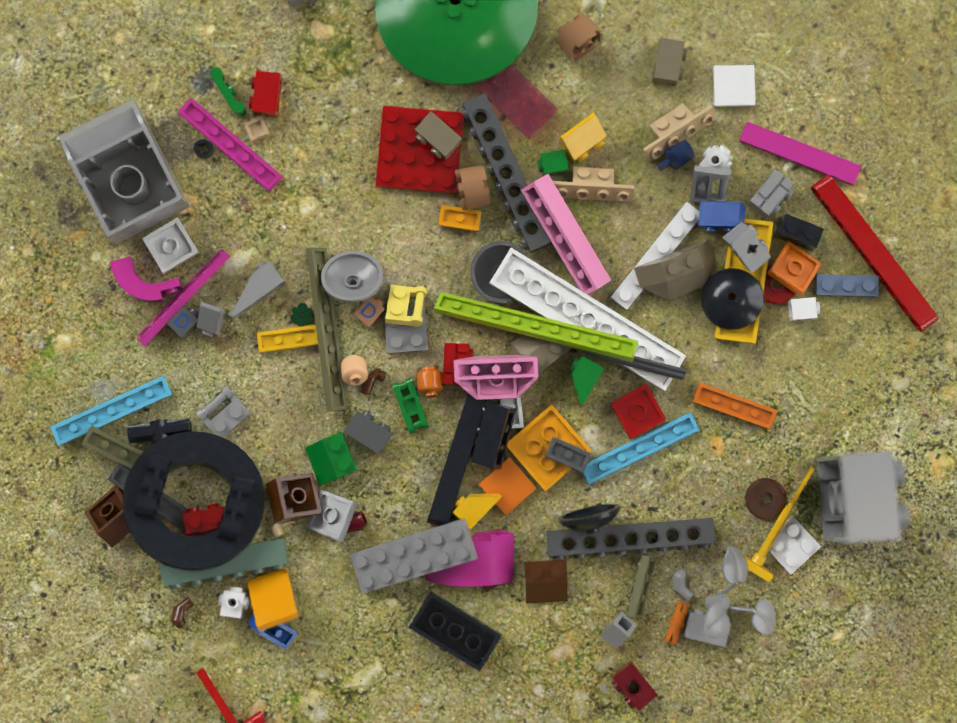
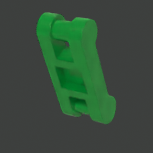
M219 67L212 68L210 75L237 117H244L246 115V108L242 102L235 100L234 96L237 94L231 84L228 86L225 84L224 73Z
M410 377L405 379V382L393 383L392 387L409 434H412L417 429L429 428ZM409 389L410 395L403 397L401 391ZM418 414L420 420L412 422L410 417Z

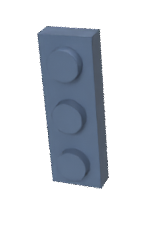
M815 275V296L878 297V276Z

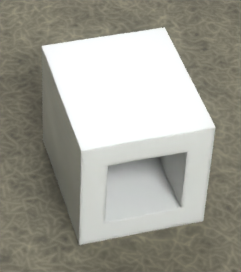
M816 297L789 300V321H805L818 318L817 314H820V304L816 302Z

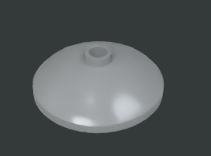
M360 251L342 252L333 256L324 265L321 272L322 286L329 296L338 301L346 303L361 302L378 292L383 282V270L380 263L367 253Z

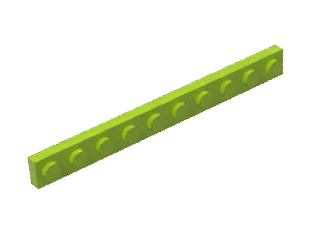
M440 292L434 307V312L629 362H633L638 348L637 340Z

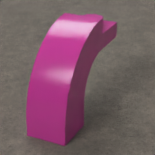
M131 257L110 261L113 275L118 284L127 293L139 300L154 303L164 302L163 293L173 295L178 293V289L183 288L179 278L155 284L143 282L137 274L134 259Z

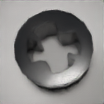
M200 139L194 144V152L199 158L207 159L212 155L213 147L208 140ZM205 144L208 145L206 146L208 149L207 152L203 151L202 154L199 153L201 152L200 149H198L199 146L203 147Z

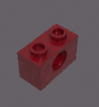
M631 661L611 676L614 680L611 684L618 693L621 691L625 693L627 698L624 700L631 709L636 707L640 711L658 696ZM630 682L638 683V690L634 693L629 692L627 689Z

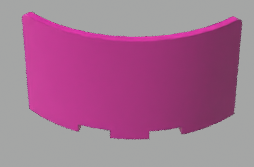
M501 529L475 532V536H471L478 559L426 574L425 579L429 582L452 586H490L512 582L514 533Z

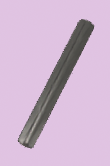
M586 351L588 356L683 380L686 374V370L683 368L634 356L633 362Z

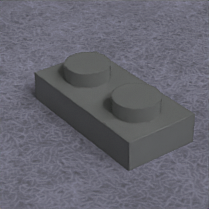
M553 437L545 456L583 473L591 453Z

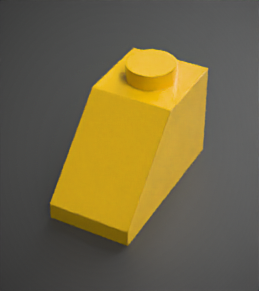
M499 493L469 494L466 498L462 496L454 504L457 508L453 513L460 520L466 518L468 527L472 529L502 496Z

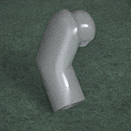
M678 570L673 575V589L688 601L694 593L686 587L685 578H687V573L684 570Z

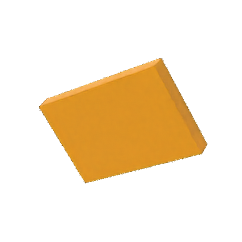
M286 567L247 581L256 626L259 631L299 618Z

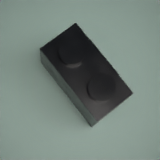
M785 214L781 217L774 236L785 241L789 240L795 245L813 251L817 248L824 229Z

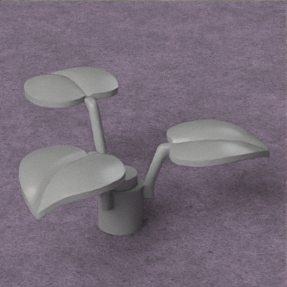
M727 546V552L722 563V575L725 581L732 585L717 591V595L706 597L705 607L708 611L702 625L701 636L722 639L728 634L730 620L726 615V610L753 613L752 626L758 633L770 634L775 629V609L770 601L765 599L759 600L754 610L730 606L729 598L724 595V593L735 588L738 582H745L748 574V566L744 556L734 547Z

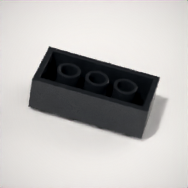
M430 591L408 627L478 671L482 670L502 637L501 633L433 591Z

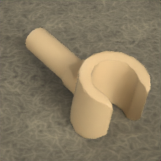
M292 522L273 525L271 527L272 536L284 534L282 527Z

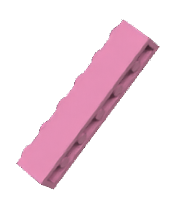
M549 174L521 189L579 289L588 295L611 281Z

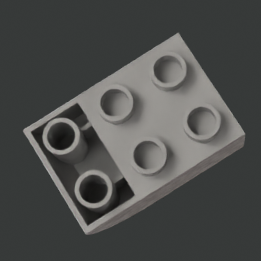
M135 98L60 135V141L65 154L107 237L116 244L190 207Z

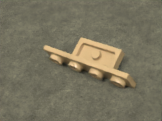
M681 104L650 124L651 131L658 139L643 148L647 161L650 163L658 159L665 153L667 148L686 140L715 121L717 118L713 106L709 105L693 115L684 104Z
M573 167L572 182L553 181L562 198L621 202L633 201L634 185L614 184V169Z

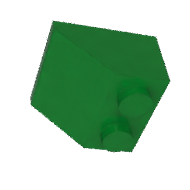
M583 356L580 360L576 358L569 369L572 372L570 379L577 404L581 407L584 405L604 369Z
M343 432L305 447L319 486L358 471Z

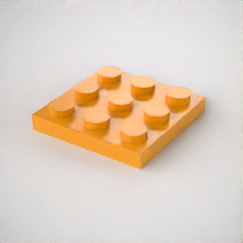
M552 404L509 440L507 444L510 452L545 492L572 469L545 456L553 437L589 453L592 452Z

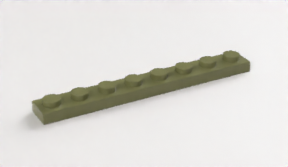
M311 247L306 249L326 408L327 412L348 410L345 383L341 376L340 367L342 360L334 298L326 293L321 281L322 269L328 261L327 247Z

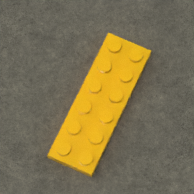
M745 219L744 224L754 227L758 232V235H756L757 239H762L769 247L767 252L769 253L774 222ZM728 246L725 269L736 268L750 273L757 279L764 292L768 260L751 273ZM729 294L728 299L733 301L736 299V295ZM760 314L753 323L742 329L726 330L716 326L715 339L756 345Z

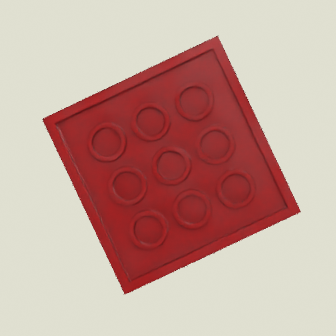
M383 105L375 186L380 188L457 194L458 182L455 170L459 169L461 144L447 160L443 157L439 159L431 152L432 148L427 143L423 145L415 138L417 136L415 128L430 112H433L462 138L463 113Z

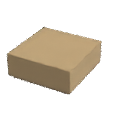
M262 115L243 123L251 143L270 135Z

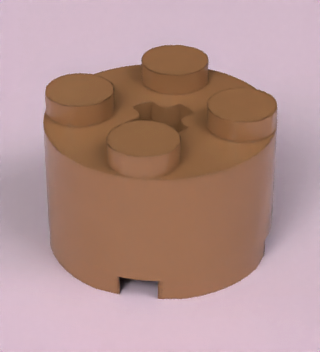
M581 12L569 25L564 24L557 30L559 35L556 42L570 60L574 61V58L580 60L596 48L594 43L597 40L601 42L604 35L590 17Z
M484 165L455 170L457 182L460 181L457 185L459 197H463L460 198L462 210L491 204Z

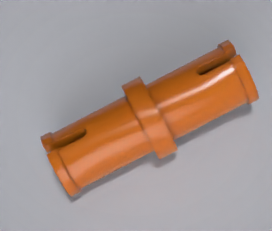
M677 601V606L673 617L669 620L670 626L664 641H671V644L677 645L682 627L685 628L686 623L684 621L690 607L687 603L683 606L684 602Z

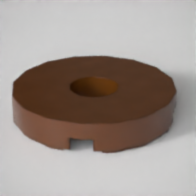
M769 478L757 479L746 489L745 505L755 517L771 519L778 516L785 508L786 492L776 480ZM765 492L771 496V501L767 505L760 501L761 494Z

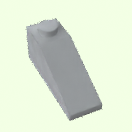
M264 261L255 268L257 271L252 274L231 313L235 319L286 284L270 261L268 263Z

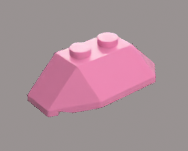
M494 355L454 360L455 382L476 400L519 398L538 379V358L525 355Z

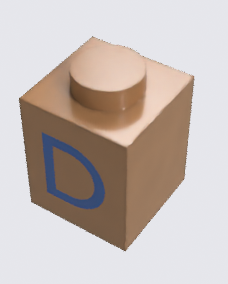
M377 296L374 299L370 297L361 304L353 315L371 329L386 312L383 307L385 303Z

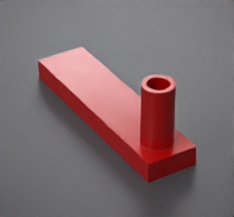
M204 668L197 671L198 677L227 723H238ZM259 711L242 723H265L267 720L262 712Z

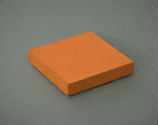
M788 240L767 274L801 297L822 263Z
M510 457L502 463L501 469H495L479 483V486L486 494L499 493L502 496L495 504L505 515L537 489Z

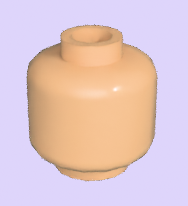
M350 355L341 362V376L346 384L357 386L367 380L368 367L364 358L358 355Z

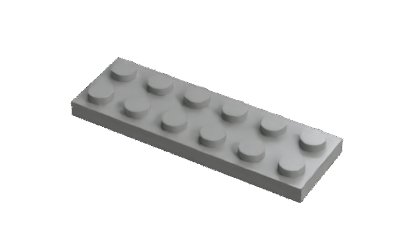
M466 518L350 554L362 594L478 559Z

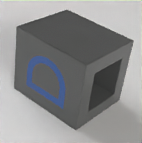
M183 306L167 324L180 338L185 339L196 328L199 314L192 307L188 309Z

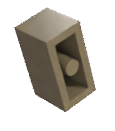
M660 38L652 82L676 86L678 80L682 81L684 68L680 67L681 61H685L687 49L684 48L685 42Z
M430 112L415 128V134L417 135L415 138L423 145L427 143L432 148L431 152L439 159L443 157L447 160L462 143V138L433 112Z

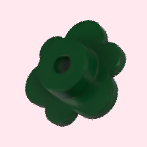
M300 303L298 308H292L293 314L290 319L293 323H298L302 327L305 323L311 324L313 322V310L308 308L305 303Z

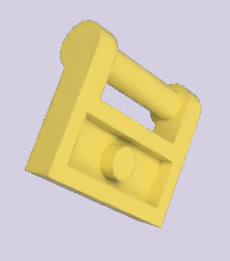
M391 285L385 323L414 327L422 326L423 317L421 315L424 297L427 295V288L424 286H417L415 288ZM410 297H416L414 313L412 316H407Z

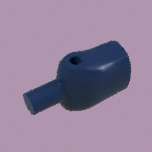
M683 140L675 146L667 148L665 151L666 159L656 166L660 172L669 166L677 170L695 158L690 144Z

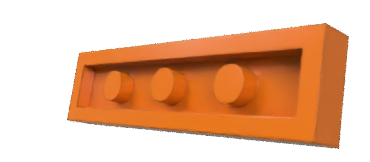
M700 382L692 400L693 403L771 430L778 411Z

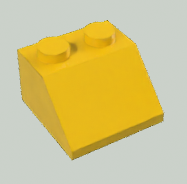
M593 112L560 137L559 146L562 150L565 149L566 155L573 164L577 161L581 163L589 157L588 153L593 149L597 151L606 144L604 141L607 135Z

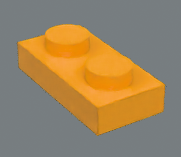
M441 205L438 226L479 232L482 211L473 209L462 210L459 207Z

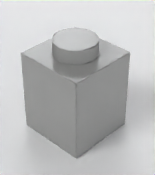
M621 611L607 625L600 636L617 649L629 638L637 624Z

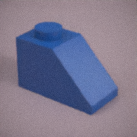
M254 614L247 622L259 635L285 650L298 634L297 631L285 622L259 631Z

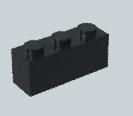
M486 402L482 409L481 425L477 429L476 444L471 451V462L491 469H501L516 408L496 402Z

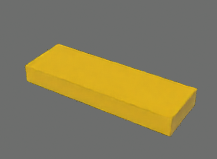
M316 325L257 332L259 353L318 346Z

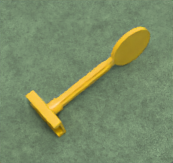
M813 467L809 469L790 503L781 512L758 553L755 552L752 559L744 556L748 570L769 583L774 574L762 566L766 560L765 556L790 516L794 503L815 470Z

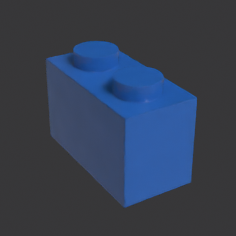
M700 201L698 226L707 233H717V230H725V233H728L741 221L745 222L746 206L741 202Z

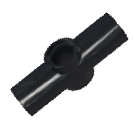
M190 418L169 421L168 419L155 420L147 424L127 426L129 444L148 441L157 442L173 434L192 432Z

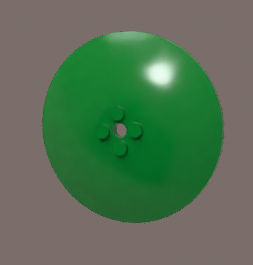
M376 0L375 10L381 38L392 57L402 67L415 76L432 83L461 86L488 80L506 70L518 59L533 35L537 21L538 0H461L458 5L451 4L450 0Z

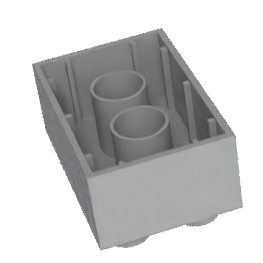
M893 451L841 454L817 458L823 541L853 543L901 539L900 530L908 529L909 513L906 503L897 502L896 486H903L905 484V468L902 460H894Z

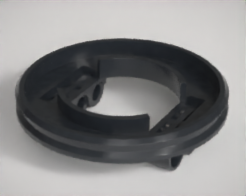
M206 432L177 433L152 444L134 462L126 478L123 491L124 517L128 530L135 542L146 554L156 561L180 570L197 571L211 569L237 557L255 537L265 508L263 482L251 458L233 442ZM196 465L214 470L222 476L230 488L219 529L208 535L189 537L178 534L168 528L158 515L157 511L169 473L184 466Z

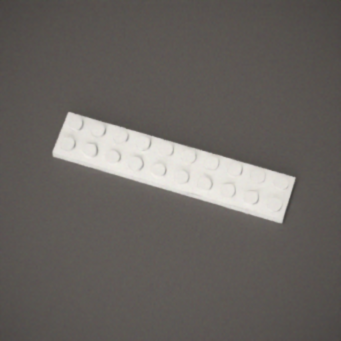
M513 248L509 249L489 282L495 288L545 318L637 340L638 348L635 353L637 357L680 367L686 357L683 353ZM622 365L663 391H666L673 379L672 377Z

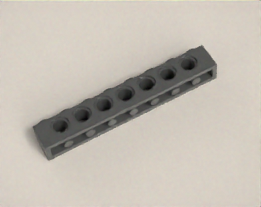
M486 93L463 102L464 109L461 112L464 115L465 121L469 120L472 128H469L474 140L478 139L481 145L478 147L482 158H487L489 164L486 167L490 176H495L497 180L495 187L499 195H504L506 200L503 202L507 213L511 212L514 217L512 224L516 232H521L523 238L520 241L524 250L528 249L531 254L553 244L521 189L528 186ZM478 115H483L486 117V121L480 124L475 121V118ZM491 133L495 139L487 142L483 137L485 134ZM499 151L503 154V158L501 160H494L492 154ZM503 170H509L512 176L504 179L500 173ZM517 188L520 191V195L518 197H511L509 190ZM523 206L528 209L529 213L526 216H521L518 214L517 209ZM534 225L537 228V232L533 235L528 234L526 227Z
M713 518L603 526L599 528V532L587 534V531H574L572 529L546 531L548 556H553V560L565 559V555H574V558H585L586 553H594V557L607 556V552L615 551V555L628 554L627 550L635 549L636 553H647L648 548H656L657 552L669 551V547L677 546V550L690 549L689 545L697 544L698 548H709L710 543H715ZM691 528L696 529L698 532V536L694 540H690L687 536V532ZM669 530H674L677 533V539L673 542L667 539L666 535ZM653 531L657 539L654 543L650 544L646 541V534ZM629 533H633L636 537L633 545H628L625 542V537ZM607 535L615 537V544L611 547L606 546L604 543ZM591 536L594 538L595 544L592 548L588 549L584 546L583 541L586 537ZM566 538H571L574 541V547L571 550L563 548V541Z

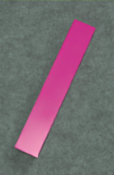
M191 97L177 112L268 192H271L283 178L282 175Z
M748 121L739 142L821 174L830 175L832 178L852 186L855 184L861 165Z
M220 249L139 333L137 339L142 345L145 346L230 258L223 249Z

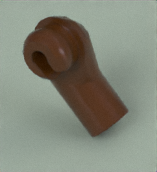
M380 368L373 370L363 383L360 392L370 395L376 380L383 382L387 373Z
M189 597L173 608L171 622L177 628H182L185 625L184 612L194 605Z

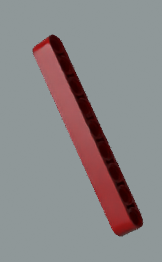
M826 175L811 186L813 194L873 273L878 276L880 282L915 328L923 332L938 321L935 311L830 175Z

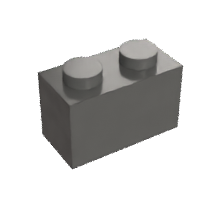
M365 410L363 413L357 411L344 432L380 455L393 436L390 433L392 428L383 422L378 425L372 421L374 416Z

